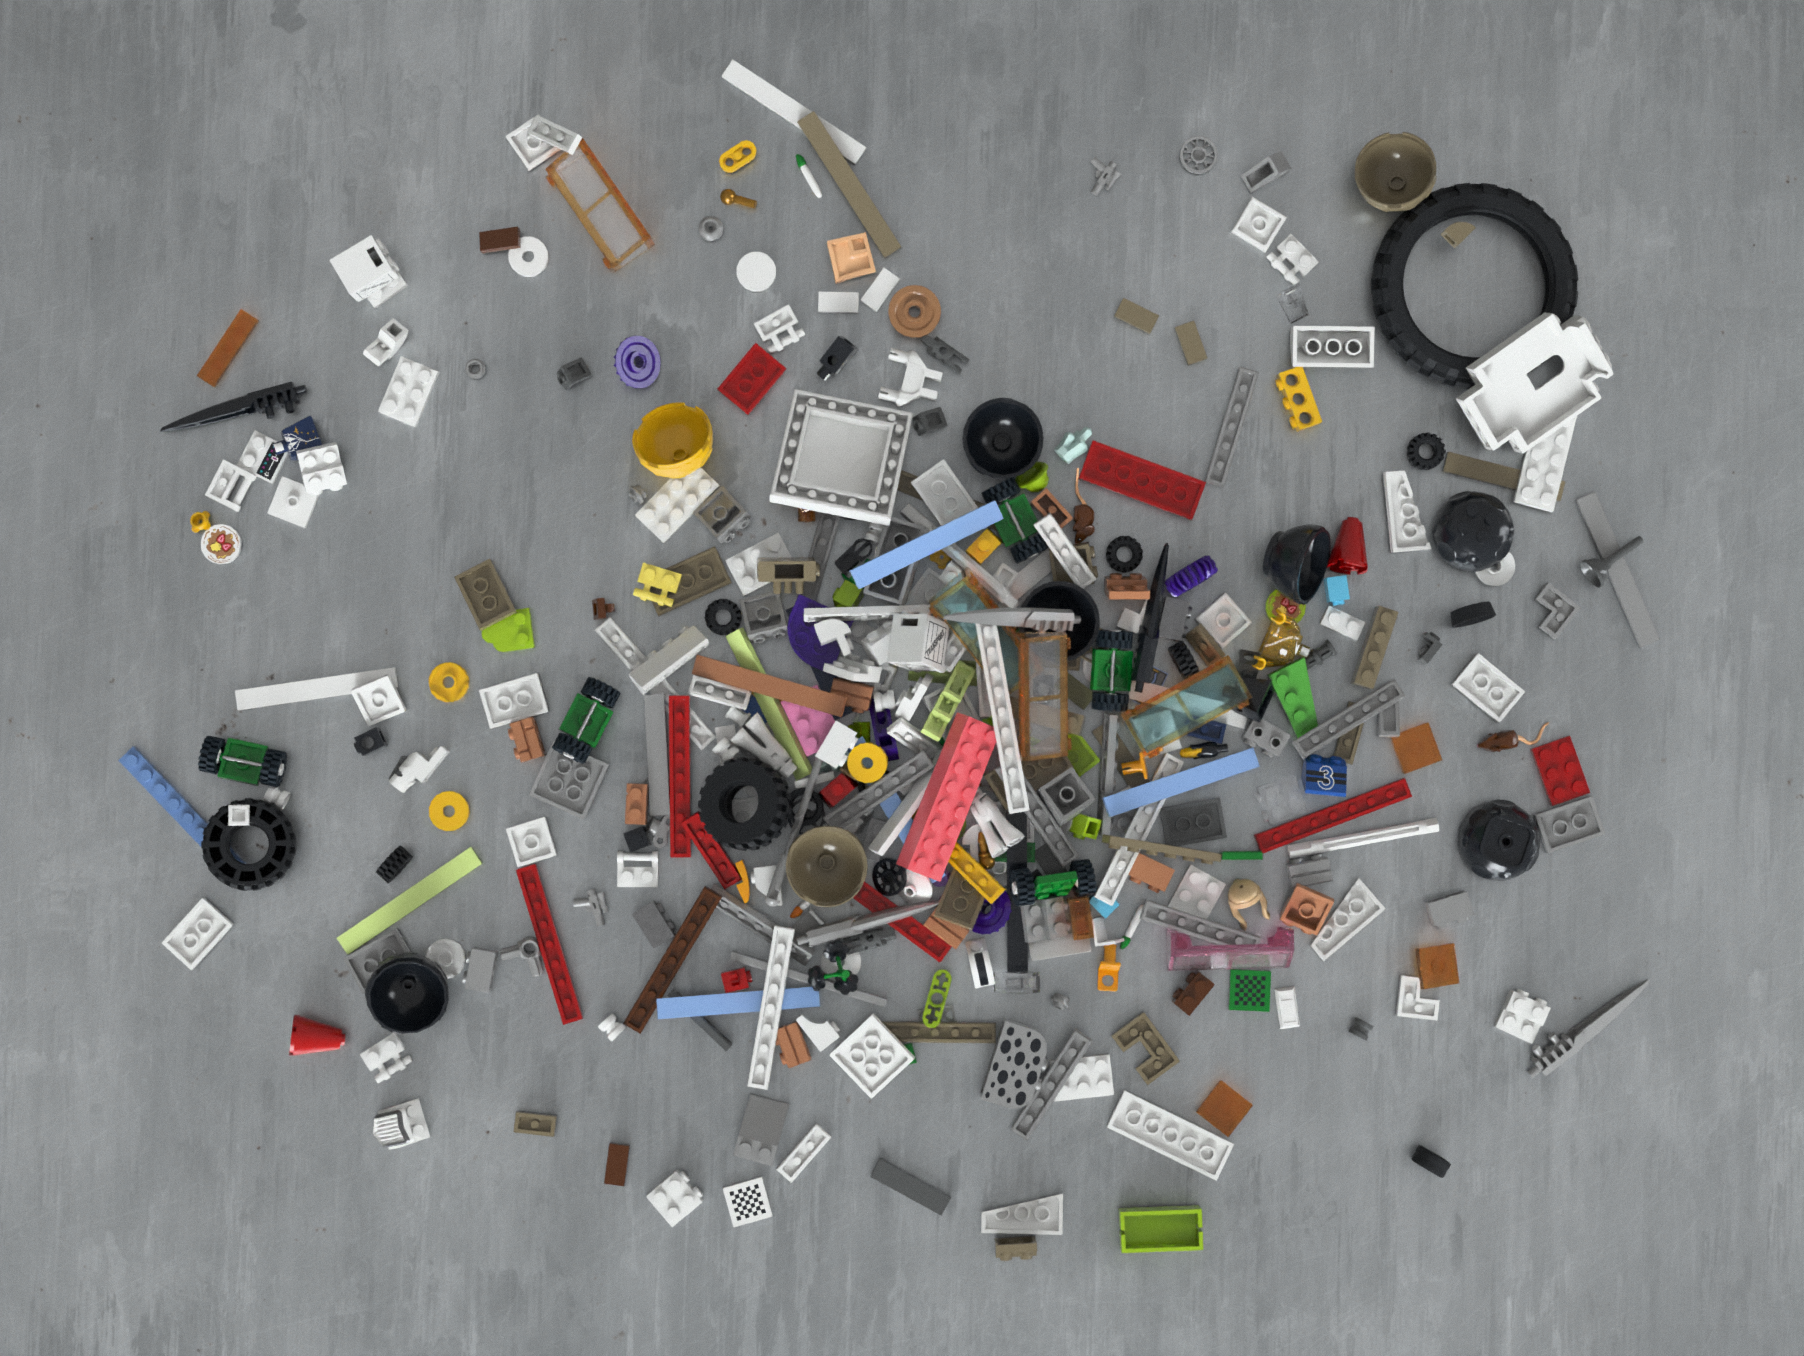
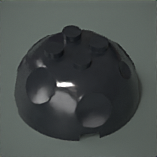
M996 398L982 403L970 414L963 429L962 440L969 463L976 471L992 478L1008 479L1024 474L1035 465L1042 452L1044 437L1041 423L1032 409L1011 398Z
M1465 491L1450 497L1438 510L1433 522L1432 537L1439 555L1449 565L1463 571L1479 572L1497 565L1508 554L1513 543L1514 525L1510 512L1498 498L1487 493Z
M1052 581L1042 584L1026 597L1020 607L1071 609L1074 612V616L1081 617L1080 624H1074L1072 631H1064L1062 640L1055 639L1056 631L1051 629L1046 630L1045 639H1038V630L1029 627H1019L1021 637L1027 647L1044 660L1053 663L1074 660L1085 654L1097 638L1100 628L1097 605L1091 595L1076 584L1066 581Z

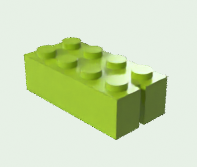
M1199 1205L1118 1208L1121 1253L1203 1250V1231L1201 1230L1203 1228L1202 1209Z

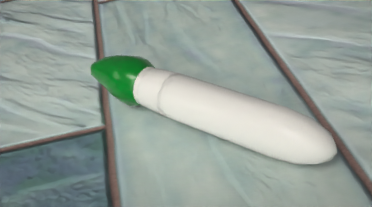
M796 154L798 167L801 168L813 193L821 198L822 191L806 165V160L801 155Z
M1144 904L1140 905L1136 910L1125 935L1122 937L1125 941L1120 943V949L1123 950L1129 945L1131 937L1141 920L1139 917Z

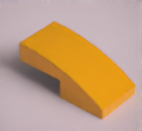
M744 859L735 863L743 882L736 886L745 904L750 899V879Z

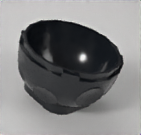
M1494 800L1484 802L1474 807L1468 813L1460 827L1458 839L1459 854L1464 864L1478 876L1495 881L1510 880L1529 871L1535 864L1540 848L1538 826L1525 810L1511 801ZM1504 838L1508 839V844L1506 846H1504L1502 843V840Z
M417 953L392 955L378 964L366 984L365 998L367 1006L373 1018L382 1028L391 1033H418L433 1026L438 1020L440 1021L446 1012L449 1001L447 977L436 962ZM409 981L412 984L410 986L405 985V982Z

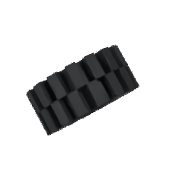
M1430 432L1421 433L1414 437L1407 446V456L1410 458L1408 459L1409 462L1413 463L1412 466L1418 467L1420 470H1429L1438 466L1446 453V450H1444L1445 444L1441 442L1442 439L1436 437V434H1430ZM1422 444L1432 446L1434 453L1430 459H1424L1419 455V447Z
M1120 536L1115 538L1107 547V563L1117 572H1130L1141 563L1143 549H1141V544L1135 538ZM1125 546L1132 551V558L1128 562H1122L1117 558V550L1120 547Z
M728 599L713 601L708 605L704 617L707 627L715 634L723 636L736 631L742 620L740 609L734 602ZM721 609L728 610L731 614V620L726 625L718 624L715 619L716 613Z
M1180 641L1168 648L1172 661L1184 680L1200 672L1193 655H1191L1184 641Z
M400 845L382 862L376 873L387 883H390L409 864L413 856Z

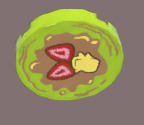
M1277 589L1269 594L1265 603L1267 617L1273 624L1279 627L1294 626L1301 621L1305 614L1306 604H1298L1288 600ZM1279 609L1286 615V618L1291 620V623L1277 624L1271 617H1277L1278 613L1275 610Z

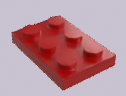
M755 343L717 390L749 415L787 368Z
M1570 736L1530 749L1550 806L1590 793Z

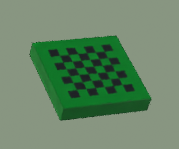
M1230 969L1228 1010L1270 1012L1271 971Z

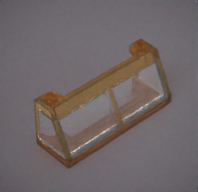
M583 138L573 155L564 152L545 169L548 173L546 179L552 187L556 185L605 256L602 260L608 269L612 267L615 272L655 245L649 233Z
M1065 632L1016 633V644H1018V650H1020L1017 651L1019 674L1018 740L1020 742L1018 747L1021 761L1068 756V750L1072 749L1071 738H1068L1067 649H1071V639L1067 637Z

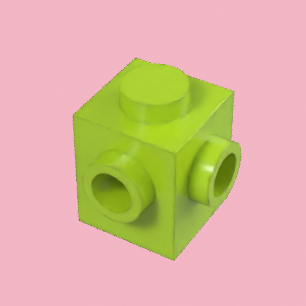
M845 580L840 588H836L832 598L835 607H858L864 597L862 588L858 589L855 584Z
M1080 813L1073 818L1069 831L1074 833L1073 837L1085 840V837L1096 840L1102 820Z

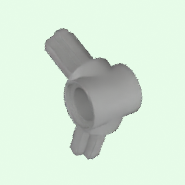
M526 937L521 941H517V945L500 950V956L503 961L521 956L522 959L527 960L533 977L543 974L539 959L541 951L535 937ZM527 943H532L535 949L527 951L524 946Z

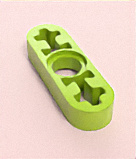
M938 970L933 976L922 1016L923 1023L929 1028H935L941 1022L952 982L951 975L947 970ZM942 974H945L946 979H948V982H944L942 989H946L945 992L940 989H934V986L939 987L940 982L937 977H941ZM940 993L943 996V1001L940 1004H934L931 1001L933 994ZM929 1005L933 1008H941L940 1012L935 1011L937 1021H933L932 1024L926 1018L932 1012V1009H928Z

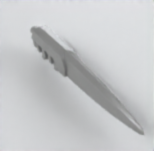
M1047 608L983 609L948 614L943 618L945 620L975 624L1029 627L1038 630V639H1045L1046 630L1051 629L1056 631L1055 639L1058 640L1063 639L1064 631H1072L1073 625L1080 624L1081 617L1074 616V612L1071 609Z
M940 900L898 906L859 916V914L852 915L839 921L806 929V935L797 937L798 945L809 943V946L813 947L864 933L863 930L891 923L938 906Z
M1649 979L1639 983L1600 1008L1579 1025L1571 1028L1568 1034L1562 1033L1560 1035L1561 1039L1558 1038L1555 1032L1550 1033L1548 1038L1553 1045L1550 1047L1548 1045L1545 1046L1546 1050L1544 1052L1539 1045L1533 1046L1532 1050L1537 1057L1533 1056L1531 1058L1535 1066L1528 1071L1529 1075L1533 1078L1541 1072L1544 1076H1547L1580 1051L1587 1042L1609 1025L1649 984Z

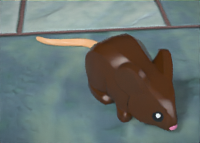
M1079 468L1076 470L1075 493L1082 504L1074 507L1073 521L1075 523L1073 524V531H1076L1075 544L1083 542L1095 531L1093 526L1094 511L1079 494Z
M1549 722L1542 726L1534 741L1526 740L1524 737L1517 735L1514 730H1504L1494 734L1489 733L1488 736L1477 744V747L1486 751L1500 752L1501 750L1518 747L1519 741L1528 745L1536 744Z

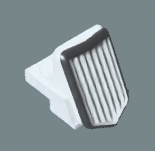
M419 1098L377 1111L378 1115L374 1117L373 1135L388 1150L400 1148L430 1137Z

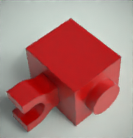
M746 966L721 973L725 993L749 988L750 982H753L751 971H747Z

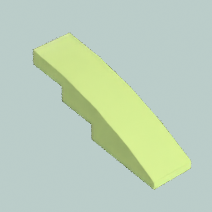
M958 661L923 725L921 733L937 742L941 739L976 672L975 669Z

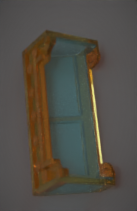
M968 567L956 575L929 600L930 612L934 617L939 616L942 619L945 615L999 608ZM943 619L983 670L975 623ZM997 625L1010 695L1043 669L1040 659L1027 647L1014 626Z
M1229 655L1182 682L1135 706L1134 709H1128L1121 713L1119 717L1144 758L1148 756L1151 759L1160 754L1159 749L1237 706L1239 710L1250 704L1248 700L1252 696Z

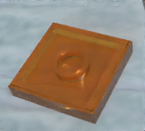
M1429 722L1402 731L1399 737H1390L1403 774L1442 761Z
M1454 943L1415 949L1421 989L1459 984Z
M1219 1080L1196 1110V1113L1229 1137L1253 1105L1222 1080Z

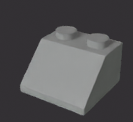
M1073 767L1040 787L1037 795L1059 827L1075 818L1096 800Z

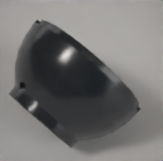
M1310 524L1297 526L1285 532L1278 531L1271 538L1264 555L1263 574L1271 580L1279 593L1288 600L1305 605L1318 591L1327 570V562L1331 551L1329 532L1322 526Z

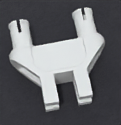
M891 347L888 360L904 363L907 368L902 388L896 391L881 386V393H879L878 399L895 402L897 407L905 406L919 398L936 401L938 391L923 388L925 379L941 383L943 372L928 369L915 350L906 352Z

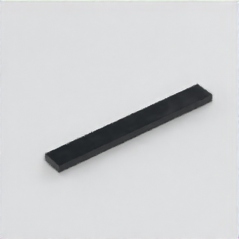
M1006 811L1008 822L1025 836L1019 843L1008 847L1009 849L1006 851L1007 894L1012 903V912L1009 915V920H1007V971L1028 972V943L1025 942L1021 908L1014 904L1009 885L1011 870L1027 868V816L1024 812L1009 814Z

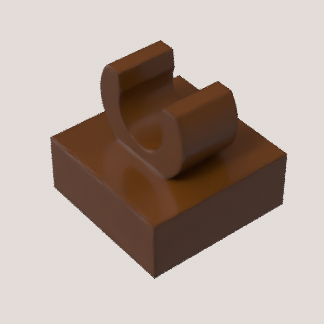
M605 598L592 600L594 620L605 619L606 613L615 612L614 604H605Z

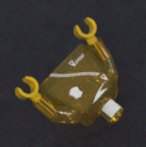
M1279 609L1275 610L1278 613L1277 617H1271V623L1258 650L1262 658L1257 655L1254 656V659L1258 660L1255 665L1252 664V667L1262 670L1264 667H1276L1285 665L1287 662L1292 663L1295 655L1306 658L1310 651L1309 646L1301 644L1303 636L1296 621L1282 613Z

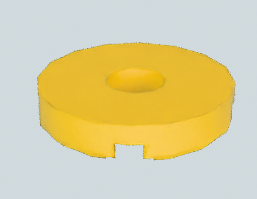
M453 662L437 665L429 676L430 691L437 699L443 702L460 700L469 688L467 671L462 666ZM448 676L454 679V685L451 688L444 686V679Z
M861 743L855 746L849 753L847 759L848 770L856 780L863 783H873L879 780L886 772L888 767L887 755L884 749L875 743ZM869 757L872 759L873 765L871 768L863 765V758Z
M446 791L436 795L429 806V817L432 823L438 829L444 831H455L461 828L468 821L470 815L468 802L460 793L454 791ZM448 805L455 809V813L451 817L446 816L444 813V809Z

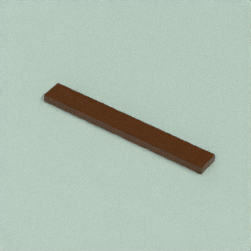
M707 886L703 888L625 1019L624 1025L641 1034L657 1007L656 999L664 996L723 897L722 895Z

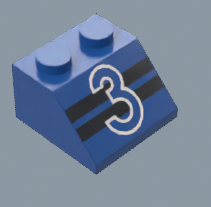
M1311 754L1305 758L1301 774L1305 793L1346 797L1347 766L1345 759L1338 756L1326 758L1318 754Z

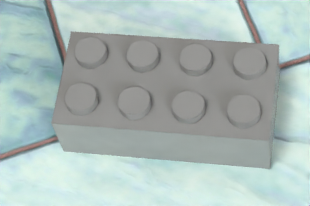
M891 517L890 526L884 525L874 558L929 532V529ZM919 560L865 586L863 593L895 604L906 605Z

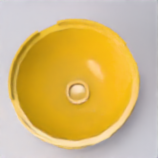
M683 402L659 406L647 413L641 419L642 423L637 430L634 429L632 444L636 456L643 466L657 476L672 479L685 477L701 468L712 452V426L706 413L697 406L695 408L689 407Z

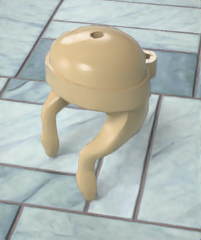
M1235 879L1229 888L1228 903L1232 915L1240 922V927L1246 931L1247 922L1241 916L1238 909L1250 907L1259 900L1263 917L1270 920V914L1267 911V900L1261 888L1249 879Z

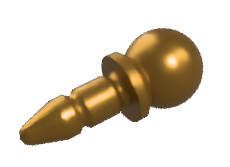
M979 832L978 843L981 851L978 853L980 857L979 863L986 870L994 867L995 858H992L985 836L982 832Z

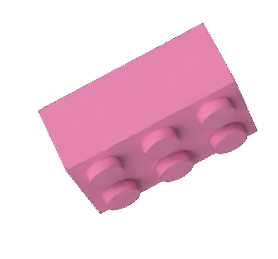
M818 685L812 687L820 690ZM782 701L781 704L806 756L817 753L835 723L833 716L818 710Z

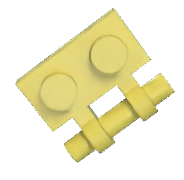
M643 563L637 582L645 585L643 590L635 588L633 595L640 597V600L657 602L659 606L664 607L666 605L672 607L674 599L668 598L667 595L668 592L677 594L682 574ZM651 586L662 589L661 594L651 593Z

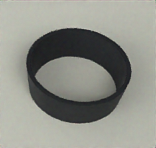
M1491 602L1475 603L1452 611V627H1464L1495 617L1496 613Z

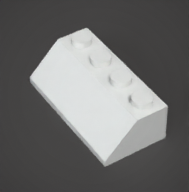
M1292 326L1290 328L1292 367L1374 368L1375 327Z
M694 625L690 628L688 626L684 627L678 632L680 636L674 640L672 638L668 639L662 644L664 648L658 652L656 650L652 651L646 656L647 660L644 663L640 664L638 662L630 668L629 677L643 695L708 647V639Z

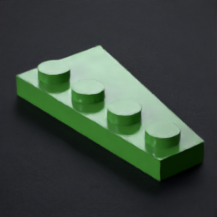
M1301 657L1267 674L1269 680L1272 681L1274 691L1296 737L1299 738L1317 727L1318 722L1305 657Z

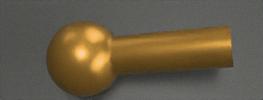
M725 189L720 194L721 201L726 205L737 203L754 209L757 206L756 200L738 196L732 189Z

